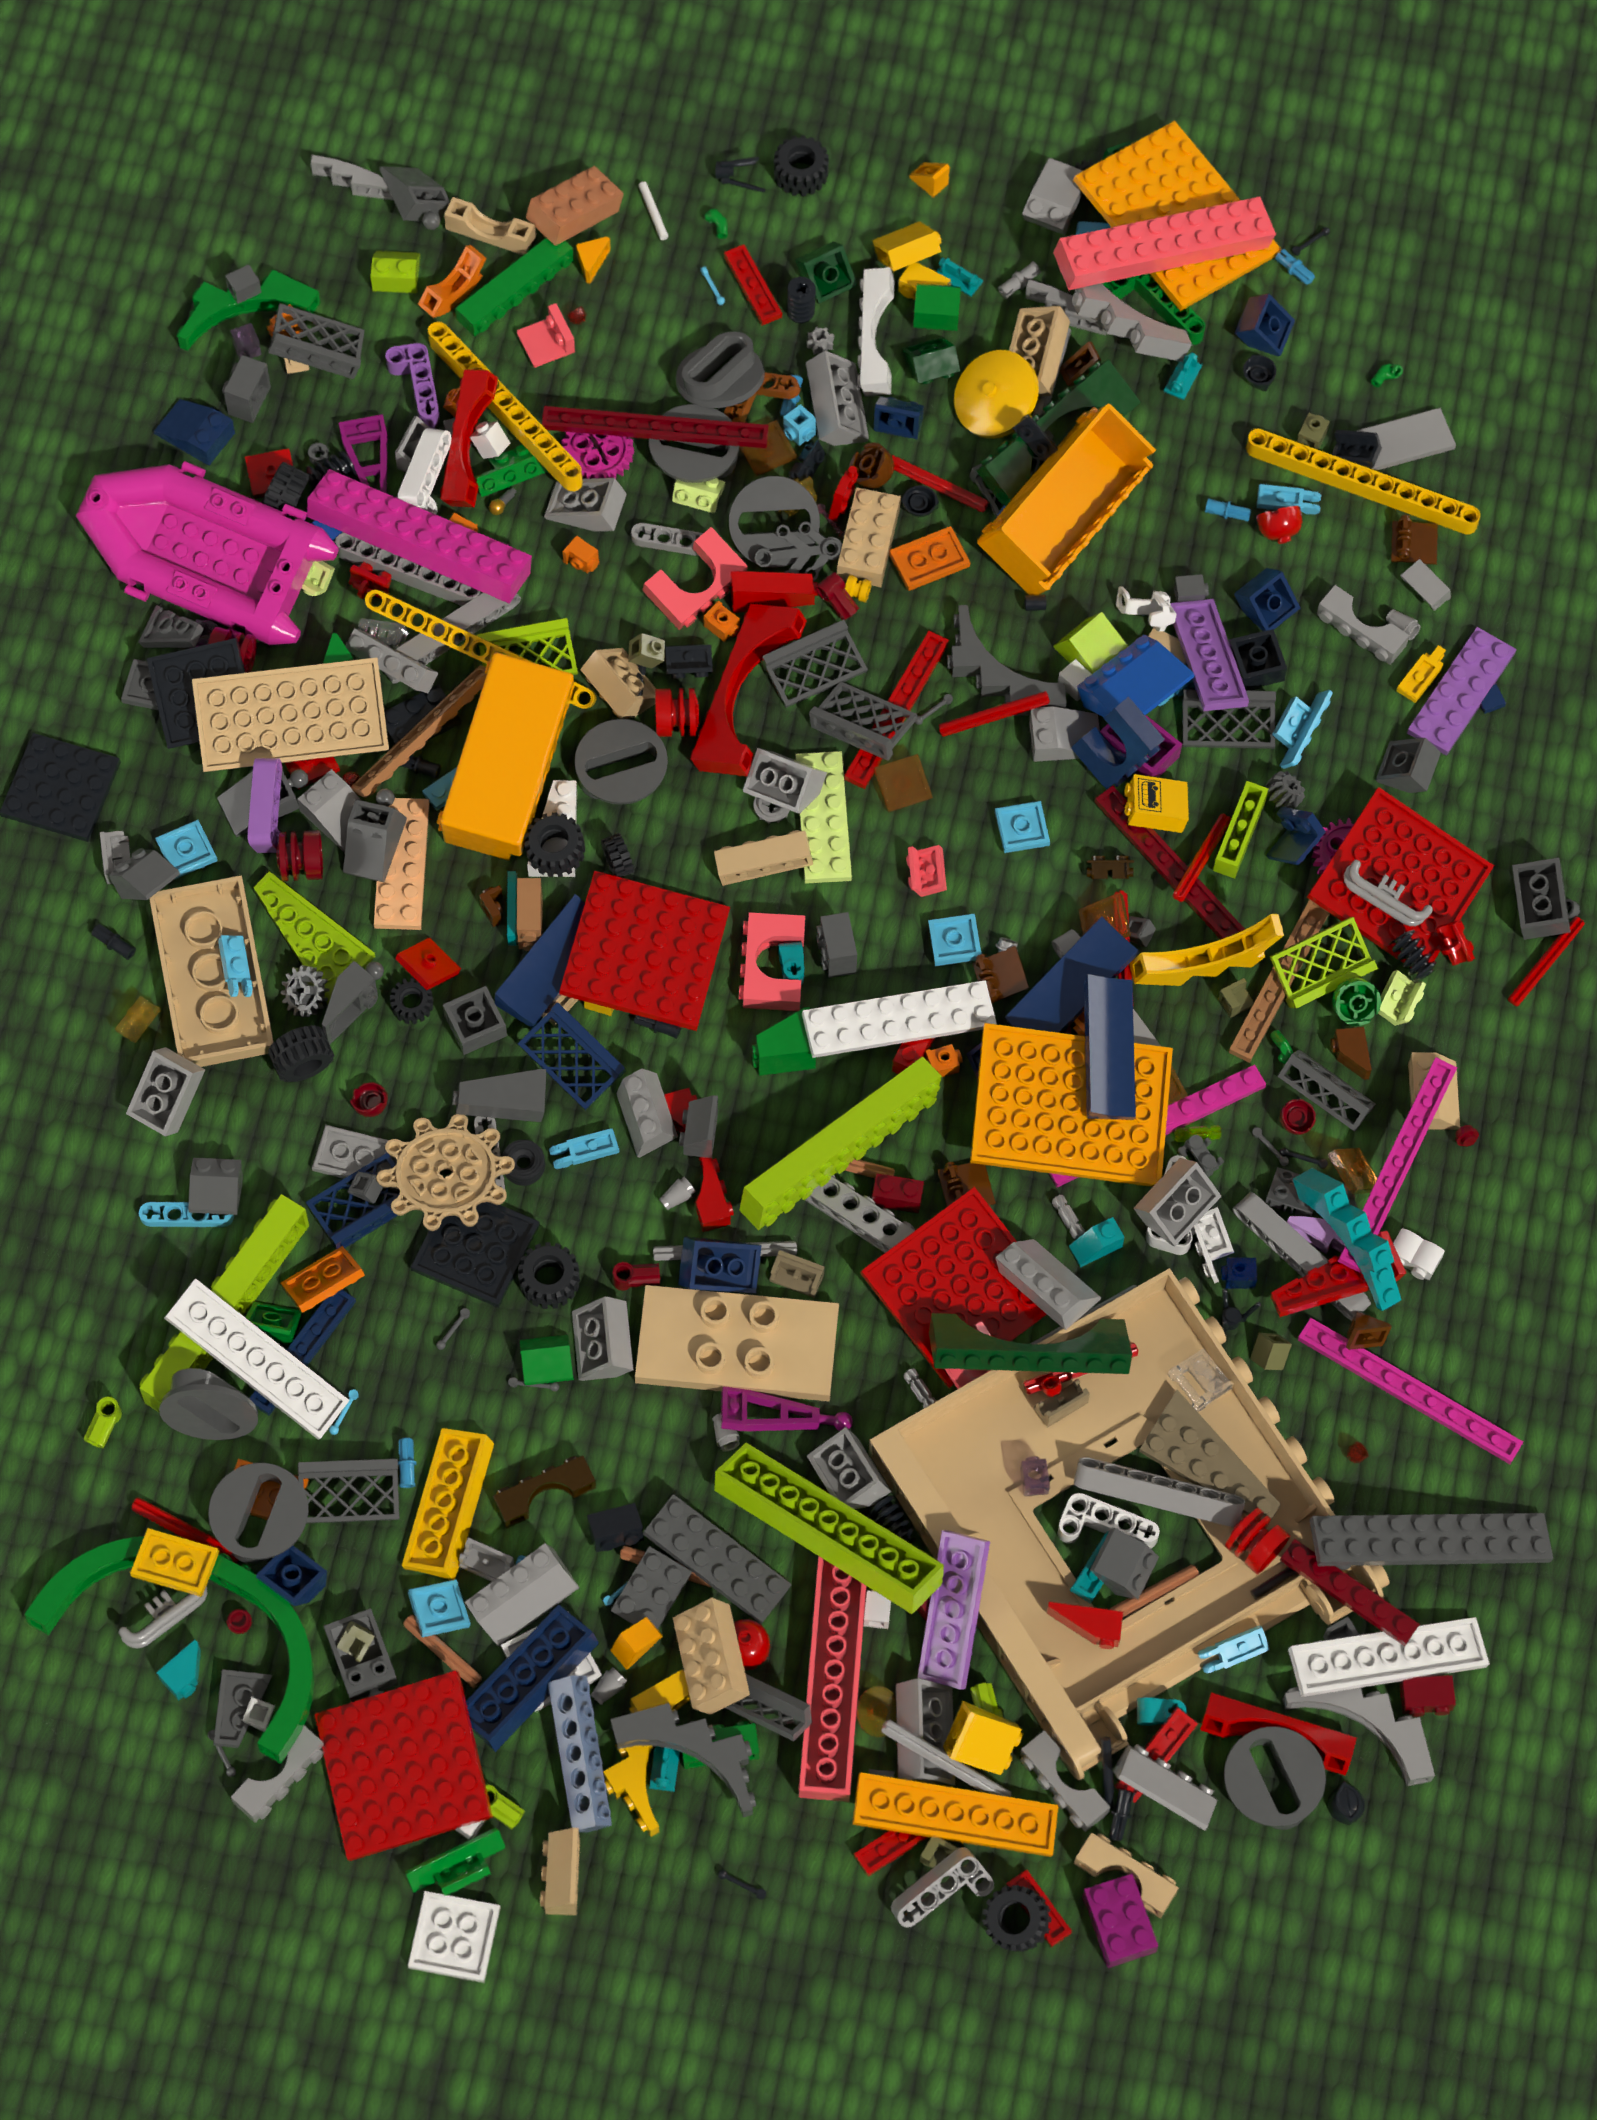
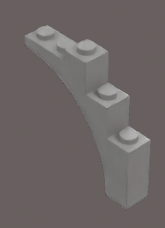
M1102 283L1075 289L1072 303L1077 315L1100 319L1106 334L1130 338L1136 353L1177 361L1184 360L1192 345L1186 330L1168 326L1139 313L1112 294Z
M1299 1687L1289 1689L1288 1693H1285L1283 1698L1285 1709L1304 1707L1325 1709L1345 1715L1374 1733L1392 1753L1401 1768L1407 1786L1433 1780L1435 1774L1420 1717L1404 1716L1398 1718V1722H1395L1388 1693L1372 1692L1365 1695L1366 1698H1363L1361 1688L1301 1697Z

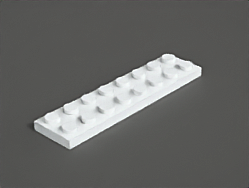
M986 980L803 1010L802 1012L812 1058L983 1030L984 1023L997 1025Z
M197 1279L193 1280L164 1317L318 1440L321 1439L350 1401Z
M1476 1617L1419 1626L1405 1647L1386 1633L1378 1632L1295 1645L1288 1649L1301 1697L1399 1682L1415 1677H1430L1486 1668L1489 1665Z

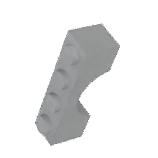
M1335 585L1319 603L1317 615L1323 622L1330 623L1336 627L1342 635L1349 636L1355 640L1361 648L1368 649L1374 653L1380 661H1385L1391 665L1407 646L1409 635L1392 623L1382 627H1371L1361 623L1353 613L1352 602L1354 597Z
M354 628L346 644L348 651L361 659L378 658L380 670L417 691L429 693L438 675V672L393 650L384 641L368 632Z
M304 1726L296 1742L288 1752L287 1762L282 1772L275 1778L267 1781H255L248 1778L231 1796L232 1802L252 1821L256 1822L259 1818L261 1820L264 1819L272 1809L270 1806L276 1800L280 1801L289 1792L288 1787L294 1781L298 1782L304 1777L307 1772L305 1769L312 1762L315 1764L321 1759L324 1753L322 1750L323 1742Z
M1044 1730L1021 1749L1020 1756L1022 1758L1020 1761L1028 1771L1032 1769L1038 1776L1036 1779L1044 1790L1049 1789L1054 1795L1053 1800L1060 1809L1065 1808L1071 1815L1069 1818L1074 1826L1078 1829L1082 1828L1086 1832L1109 1813L1110 1807L1094 1788L1083 1791L1075 1790L1066 1786L1061 1781L1056 1771V1761L1061 1749Z

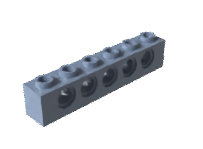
M570 1675L548 1682L572 1828H579V1832H591L612 1826L587 1676Z

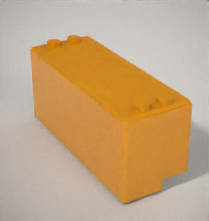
M1107 404L1100 409L1093 407L1088 413L1084 412L1076 420L1077 424L1057 446L1058 450L1044 461L997 518L982 530L983 534L977 541L978 545L1029 595H1039L1050 589L1053 583L1062 576L1069 564L1076 559L1080 551L1089 544L1091 538L1103 527L1102 525L1115 513L1118 506L1129 496L1134 487L1142 481L1145 474L1153 467L1152 462L1147 456L1153 454L1156 449L1111 404Z
M494 653L491 661L488 660L485 669V674L487 675L444 810L440 811L437 824H439L438 831H442L443 839L446 843L510 860V854L516 856L523 854L525 833H528L527 828L532 824L550 763L556 750L560 731L562 730L566 712L570 705L574 690V677L569 672L505 654Z

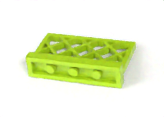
M567 618L477 634V636L506 650H509L511 646L517 645L523 649L519 656L523 657L528 652L537 658L534 663L538 664L539 661H542L549 667L562 670L556 665L563 656L571 662L572 669L562 671L573 675L578 674ZM565 636L567 644L562 651L552 645L555 638ZM539 641L546 645L540 655L529 649L533 642ZM479 643L478 647L482 656L487 649L485 644ZM548 648L559 654L553 664L543 658Z
M1354 917L1347 918L1270 956L1287 996L1285 999L1289 1008L1296 1009L1335 990L1346 979L1360 978L1378 969L1375 960H1372ZM1350 925L1353 932L1350 941L1339 937L1342 928ZM1326 935L1334 938L1329 951L1319 947L1322 937ZM1338 940L1348 943L1344 956L1334 953ZM1306 945L1313 948L1309 961L1299 957L1301 948ZM1353 946L1360 948L1363 958L1356 961L1349 959ZM1318 950L1328 954L1324 966L1313 963ZM1285 955L1293 958L1289 970L1281 968L1278 961L1279 958ZM1332 956L1343 959L1340 969L1336 971L1328 968ZM1297 960L1307 963L1303 976L1293 973ZM1312 966L1322 969L1320 978L1316 981L1308 979ZM1291 976L1302 979L1299 989L1293 992L1289 986Z

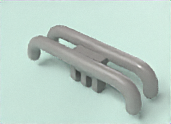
M1354 860L1351 866L1346 868L1344 882L1347 888L1407 926H1417L1422 924L1432 913L1433 908L1431 905L1424 906L1421 911H1415L1400 902L1398 898L1405 886L1401 884L1398 886L1397 891H1395L1393 888L1397 881L1394 879L1387 886L1385 883L1389 879L1388 875L1385 874L1376 887L1359 875V868L1361 866L1359 860Z
M207 1586L202 1597L189 1594L177 1604L163 1590L160 1594L165 1602L161 1603L158 1597L155 1596L152 1600L157 1608L153 1609L152 1605L148 1602L144 1605L154 1618V1621L138 1633H132L126 1627H121L119 1635L122 1641L127 1646L135 1649L149 1645L201 1606L207 1597Z

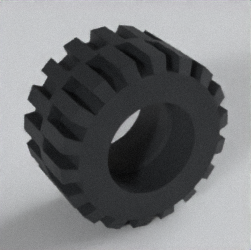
M801 135V138L792 136L791 140L785 139L783 144H779L774 154L775 181H778L780 188L784 187V192H792L794 196H797V194L806 196V193L812 195L815 193V190L819 191L822 189V184L825 185L827 182L829 156L826 148L822 147L820 141L815 142V138L810 137L807 139L805 135ZM803 162L809 164L811 167L807 169H796L791 165Z
M283 462L279 465L261 503L280 511L283 510L285 504L296 508L309 480V474Z
M552 812V816H547V813L543 814V819L539 820L536 818L533 820L534 826L530 824L527 828L528 833H525L524 844L529 862H531L535 870L538 868L540 874L544 875L547 872L548 877H553L554 874H557L558 877H563L562 873L567 872L569 875L572 873V868L577 869L580 866L579 861L583 862L585 842L581 828L572 817L568 819L566 814L562 813L561 816H558L557 812ZM554 837H560L568 841L566 847L559 852L550 853L542 849L544 843Z
M305 1026L291 1030L272 1043L268 1050L274 1068L280 1080L284 1082H297L311 1078L327 1068L334 1058V1053L327 1037L319 1026Z
M545 1242L543 1247L540 1244L535 1245L534 1251L531 1248L527 1250V1256H522L521 1264L518 1267L520 1289L522 1294L525 1293V1298L528 1301L532 1300L533 1305L536 1307L542 1304L543 1309H548V1305H553V1309L558 1308L559 1303L563 1306L567 1304V1298L572 1300L575 1296L574 1291H578L580 1282L579 1266L574 1254H570L569 1249L566 1247L562 1250L561 1244L555 1243V1246H551L550 1242ZM545 1267H555L563 1273L562 1278L551 1285L538 1282L535 1279V1275Z
M1012 1885V1887L1006 1886L1001 1891L993 1893L994 1897L988 1899L986 1902L988 1907L983 1911V1914L986 1915L983 1925L987 1927L986 1933L995 1944L1007 1950L1023 1952L1028 1951L1027 1949L1030 1948L1034 1949L1037 1947V1943L1044 1941L1045 1933H1049L1050 1930L1048 1928V1923H1051V1917L1048 1914L1050 1908L1045 1904L1046 1900L1038 1895V1892L1027 1887ZM1015 1903L1024 1904L1030 1913L1029 1925L1020 1934L1009 1932L1004 1923L1007 1909Z

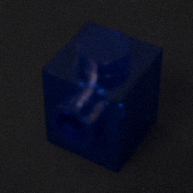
M1227 1258L1225 1266H1221V1280H1225L1226 1289H1255L1257 1282L1256 1258Z

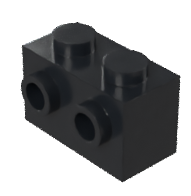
M635 1503L587 1515L588 1529L596 1553L610 1551L624 1545H634L644 1540L643 1526Z

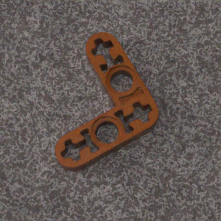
M765 372L764 381L759 390L745 402L726 407L723 414L729 419H733L732 422L745 423L756 395L792 399L800 393V385L795 377ZM767 382H775L772 387L764 388Z

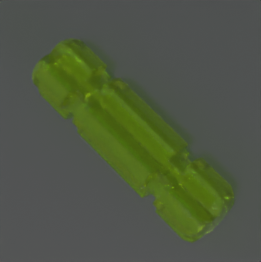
M1211 1125L1210 1128H1207V1126L1188 1127L1186 1130L1184 1127L1176 1128L1174 1138L1176 1142H1185V1139H1190L1193 1135H1199L1203 1140L1206 1138H1211V1140L1220 1139L1221 1127L1219 1125Z

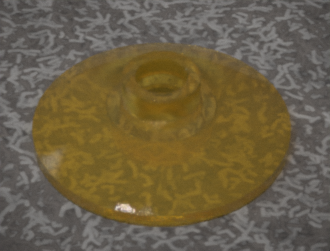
M876 1686L867 1689L858 1701L857 1719L861 1728L867 1734L873 1737L887 1736L881 1731L883 1724L887 1720L897 1723L896 1696L885 1687Z

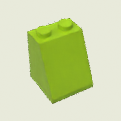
M1100 612L1085 619L1053 647L1069 663L1076 659L1093 674L1102 665L1117 656L1120 651L1126 649L1128 645L1105 615Z

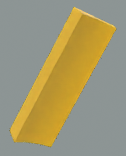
M441 1429L403 1559L402 1567L404 1569L431 1574L448 1580L456 1579L460 1564L459 1557L460 1554H463L494 1447L493 1441L486 1434Z

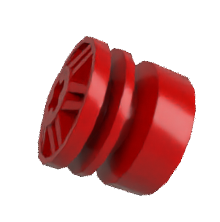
M679 688L677 699H673L671 689H655L656 734L659 737H672L674 726H678L680 736L684 737V726H690V736H696L699 724V705L695 688H689V698L683 699V688Z
M1256 1508L1249 1515H1246L1235 1526L1225 1543V1547L1229 1551L1239 1544L1234 1553L1236 1557H1240L1246 1551L1249 1553L1244 1564L1256 1575L1261 1573L1277 1557L1291 1537L1280 1525H1276L1268 1531L1266 1528L1271 1521L1269 1516L1264 1517L1258 1522L1264 1513L1260 1508Z

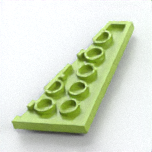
M270 871L253 887L254 892L301 965L316 967L317 971L323 972L321 979L328 980L324 986L330 989L329 992L325 993V996L328 998V1001H325L327 1005L329 1004L337 977L353 961L365 969L367 964L375 958V953Z

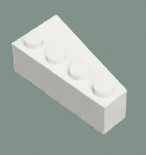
M553 780L543 814L547 813V816H552V812H557V815L561 816L563 813L567 815L568 819L572 817L577 824V782ZM554 837L547 840L542 849L550 853L559 852L566 847L568 841L560 837ZM528 861L529 877H548L547 872L544 875L540 874L538 868L535 870L531 862ZM572 868V873L569 875L567 872L562 873L563 877H575V868Z

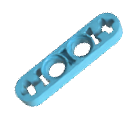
M148 1202L139 1209L141 1222L149 1227H226L234 1219V1215L230 1214L225 1215L224 1219H220L219 1214H213L212 1220H209L210 1214L205 1213L204 1218L195 1220L192 1218V1213H189V1202ZM164 1209L163 1220H161L160 1215H152V1219H147V1216L144 1215L148 1214L149 1210H153L154 1214H161L160 1210ZM172 1209H178L181 1212V1216L176 1220L168 1218V1213Z

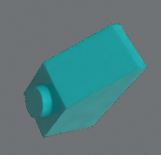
M1112 1217L1091 1227L1070 1244L1069 1249L1079 1267H1082L1122 1248L1125 1237Z
M196 1640L157 1672L160 1681L178 1701L183 1697H189L196 1690L195 1686L198 1685L201 1649Z

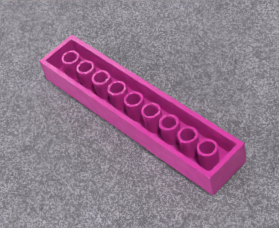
M330 469L308 497L307 517L509 604L530 575L532 555Z

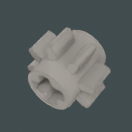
M815 327L813 333L808 332L807 348H812L814 355L828 349L833 350L834 334H829L827 328Z

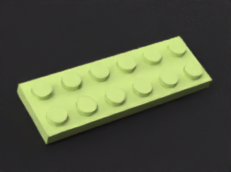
M842 751L796 754V761L827 772L820 794L800 813L801 831H806L813 865L804 867L805 884L852 881Z

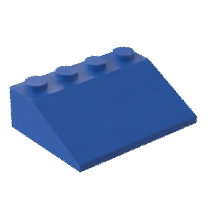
M1143 635L1126 649L1120 651L1109 662L1102 665L1091 676L1085 678L1077 686L1084 708L1102 717H1105L1127 697L1146 715L1193 679L1195 674L1159 641Z

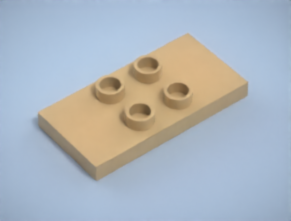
M242 875L158 891L149 899L178 1055L203 1067L268 1054V1050L274 1042ZM221 935L243 936L250 979L253 986L250 997L243 995L241 982H238V995L236 997L229 995L218 943Z
M645 1285L635 1383L722 1391L723 1386L752 1390L776 1397L830 1402L839 1303Z

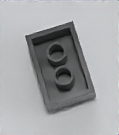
M1553 858L1512 865L1520 925L1524 940L1570 933L1560 859Z

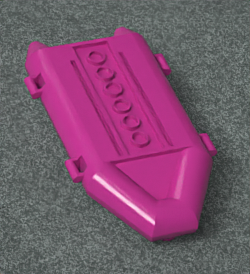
M186 461L183 462L181 469L168 464L94 475L76 517L116 578L128 584L124 593L145 602L150 594L229 627L228 630L232 631L233 638L239 633L234 629L239 627L245 630V637L247 634L254 635L257 640L269 645L291 644L299 640L301 631L291 620L289 614L313 562L334 560L339 551L338 546L322 528L305 521L307 512L285 504L283 510L280 511L204 479L205 469ZM185 472H189L196 476L192 478L190 476L185 475ZM287 514H288V515H291V516H293V517H295V518H297V519H296V520L289 519V518L286 517V515H287ZM139 584L144 587L145 592L133 586Z

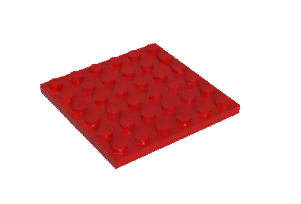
M1378 787L1309 892L1307 898L1341 921L1354 917L1361 935L1395 958L1398 957L1401 951L1393 953L1392 948L1395 944L1389 945V943L1405 932L1415 930L1411 938L1421 939L1417 947L1425 945L1426 948L1422 954L1430 953L1431 956L1427 961L1433 962L1443 947L1436 928L1462 918L1494 865ZM1354 860H1359L1361 862L1359 875L1376 887L1385 874L1388 875L1389 879L1385 883L1387 886H1389L1393 879L1397 881L1393 888L1395 891H1397L1399 885L1405 886L1398 898L1400 902L1415 911H1421L1424 906L1431 905L1433 908L1432 913L1422 924L1417 926H1407L1347 888L1344 882L1346 868L1351 866Z
M594 871L559 995L697 1031L730 907Z
M975 1187L860 1272L948 1388L952 1387L954 1383L946 1370L934 1368L929 1338L931 1313L956 1314L971 1327L982 1321L992 1337L1010 1342L1047 1315L999 1272L996 1257L1013 1242L1017 1241Z
M455 1670L315 1714L320 1740L324 1744L322 1750L324 1752L347 1860H356L493 1818L458 1671Z

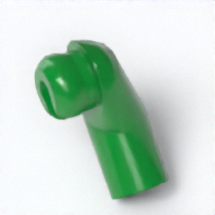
M717 209L707 211L705 213V220L708 223L714 222L717 225V237L719 239L727 238V219Z
M1399 364L1381 366L1372 378L1371 384L1379 388L1384 380L1398 378L1403 373L1402 366Z
M1275 1030L1270 1034V1039L1282 1052L1278 1055V1060L1286 1064L1294 1052L1284 1035L1279 1030Z

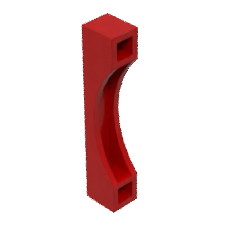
M464 370L460 381L461 390L456 403L457 412L452 425L453 434L448 450V461L444 469V483L440 491L441 500L450 506L475 508L478 484L473 476L470 465V436L473 434L480 416L495 398L498 377L488 370Z
M690 1088L664 1094L675 1129L680 1133L686 1130V1124H682L683 1111L688 1110L690 1101L697 1100L696 1095H691ZM698 1157L703 1171V1183L696 1201V1212L702 1231L706 1232L731 1225V1216L734 1215L731 1202H726L724 1194H727L724 1180L719 1181L717 1175L720 1172L718 1161L716 1158Z
M1211 1693L1200 1731L1226 1738L1234 1735H1246L1254 1730L1265 1727L1286 1728L1299 1733L1316 1748L1326 1770L1346 1776L1352 1759L1356 1737Z

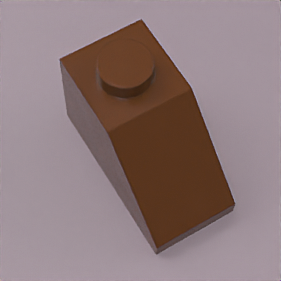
M1364 1027L1336 1029L1334 1037L1330 1039L1332 1053L1336 1052L1337 1061L1362 1079H1369L1372 1069Z

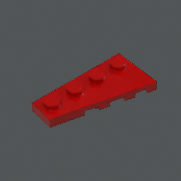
M1334 1256L1325 1265L1318 1269L1315 1267L1308 1271V1274L1304 1277L1296 1278L1271 1292V1299L1279 1317H1283L1363 1293L1370 1289L1361 1271L1358 1272L1339 1263V1257Z

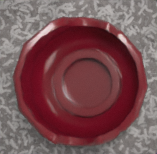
M375 1082L364 1083L354 1089L353 1098L350 1099V1103L358 1114L366 1118L375 1117L385 1109L388 1094L382 1085Z
M1303 1099L1288 1101L1280 1111L1282 1127L1294 1135L1309 1132L1316 1121V1112L1312 1105Z

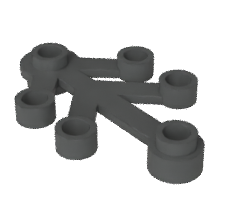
M805 521L799 525V532L804 536L808 535L819 544L817 546H809L790 532L787 525L782 524L777 527L776 534L779 538H785L796 548L772 552L766 548H761L756 551L754 559L759 566L767 567L775 560L797 558L790 569L785 570L783 573H798L810 556L820 555L814 565L808 567L804 574H807L809 570H814L816 572L815 577H813L814 581L828 559L834 560L840 556L842 544L835 537H823L812 528L809 522ZM804 524L810 526V530L807 533L801 530ZM782 527L787 529L785 536L779 534V529ZM829 544L835 545L834 552L827 551ZM761 553H766L768 555V559L766 561H761L759 559V555Z

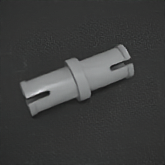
M1031 262L1020 272L1012 274V278L998 287L1002 297L1007 299L1019 288L1023 289L1026 287L1029 279L1031 280L1041 273L1038 265Z

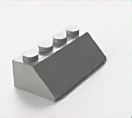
M823 351L806 362L819 440L834 446L867 442L869 436L861 391L857 383L856 363L828 351Z
M1034 1239L1013 1242L996 1257L999 1272L1064 1330H1067L1101 1300L1097 1293Z
M545 1543L465 1601L477 1622L493 1641L500 1646L580 1587L553 1547Z
M919 1678L896 1684L897 1724L946 1753L943 1745L953 1724L952 1687ZM898 1742V1779L940 1786H955L954 1775Z
M1136 1744L1133 1748L1127 1745L1113 1768L1117 1778L1203 1830H1206L1217 1803V1799L1212 1795L1214 1791L1202 1783L1199 1787L1191 1782L1192 1777L1180 1770L1178 1773L1173 1772L1169 1769L1171 1765L1158 1757L1155 1761L1148 1757L1149 1752Z

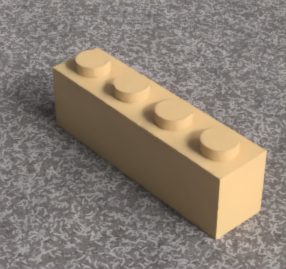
M796 830L787 835L779 837L769 836L765 840L757 842L747 841L740 846H726L718 851H714L719 878L723 886L813 865L806 831Z

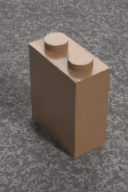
M517 878L519 949L530 951L543 935L541 878Z

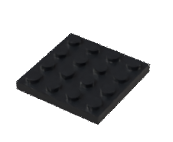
M237 638L146 658L167 748L171 749L200 742L192 679L245 673Z
M33 733L2 805L0 815L4 818L88 842L120 766V758Z
M482 1202L476 1206L479 1219L474 1226L468 1227L464 1225L457 1216H447L442 1219L441 1225L437 1230H429L411 1265V1271L499 1308L518 1270L519 1264H521V1258L523 1255L525 1256L540 1226V1222L504 1206Z

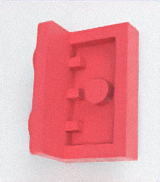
M940 845L916 850L913 846L908 847L906 861L910 869L911 877L908 878L911 890H914L921 897L946 891L943 848Z

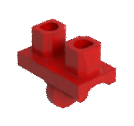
M362 562L359 566L353 565L350 568L351 577L349 584L358 590L357 596L364 599L368 592L372 590L389 593L392 577L390 573L381 571L377 576L373 574V567L366 562ZM379 594L374 595L382 599V597Z
M1461 920L1440 925L1436 928L1443 947L1440 949L1442 955H1448L1452 966L1462 962L1473 961L1475 958L1472 953L1474 950L1473 944L1468 939L1466 940L1463 933L1465 927Z

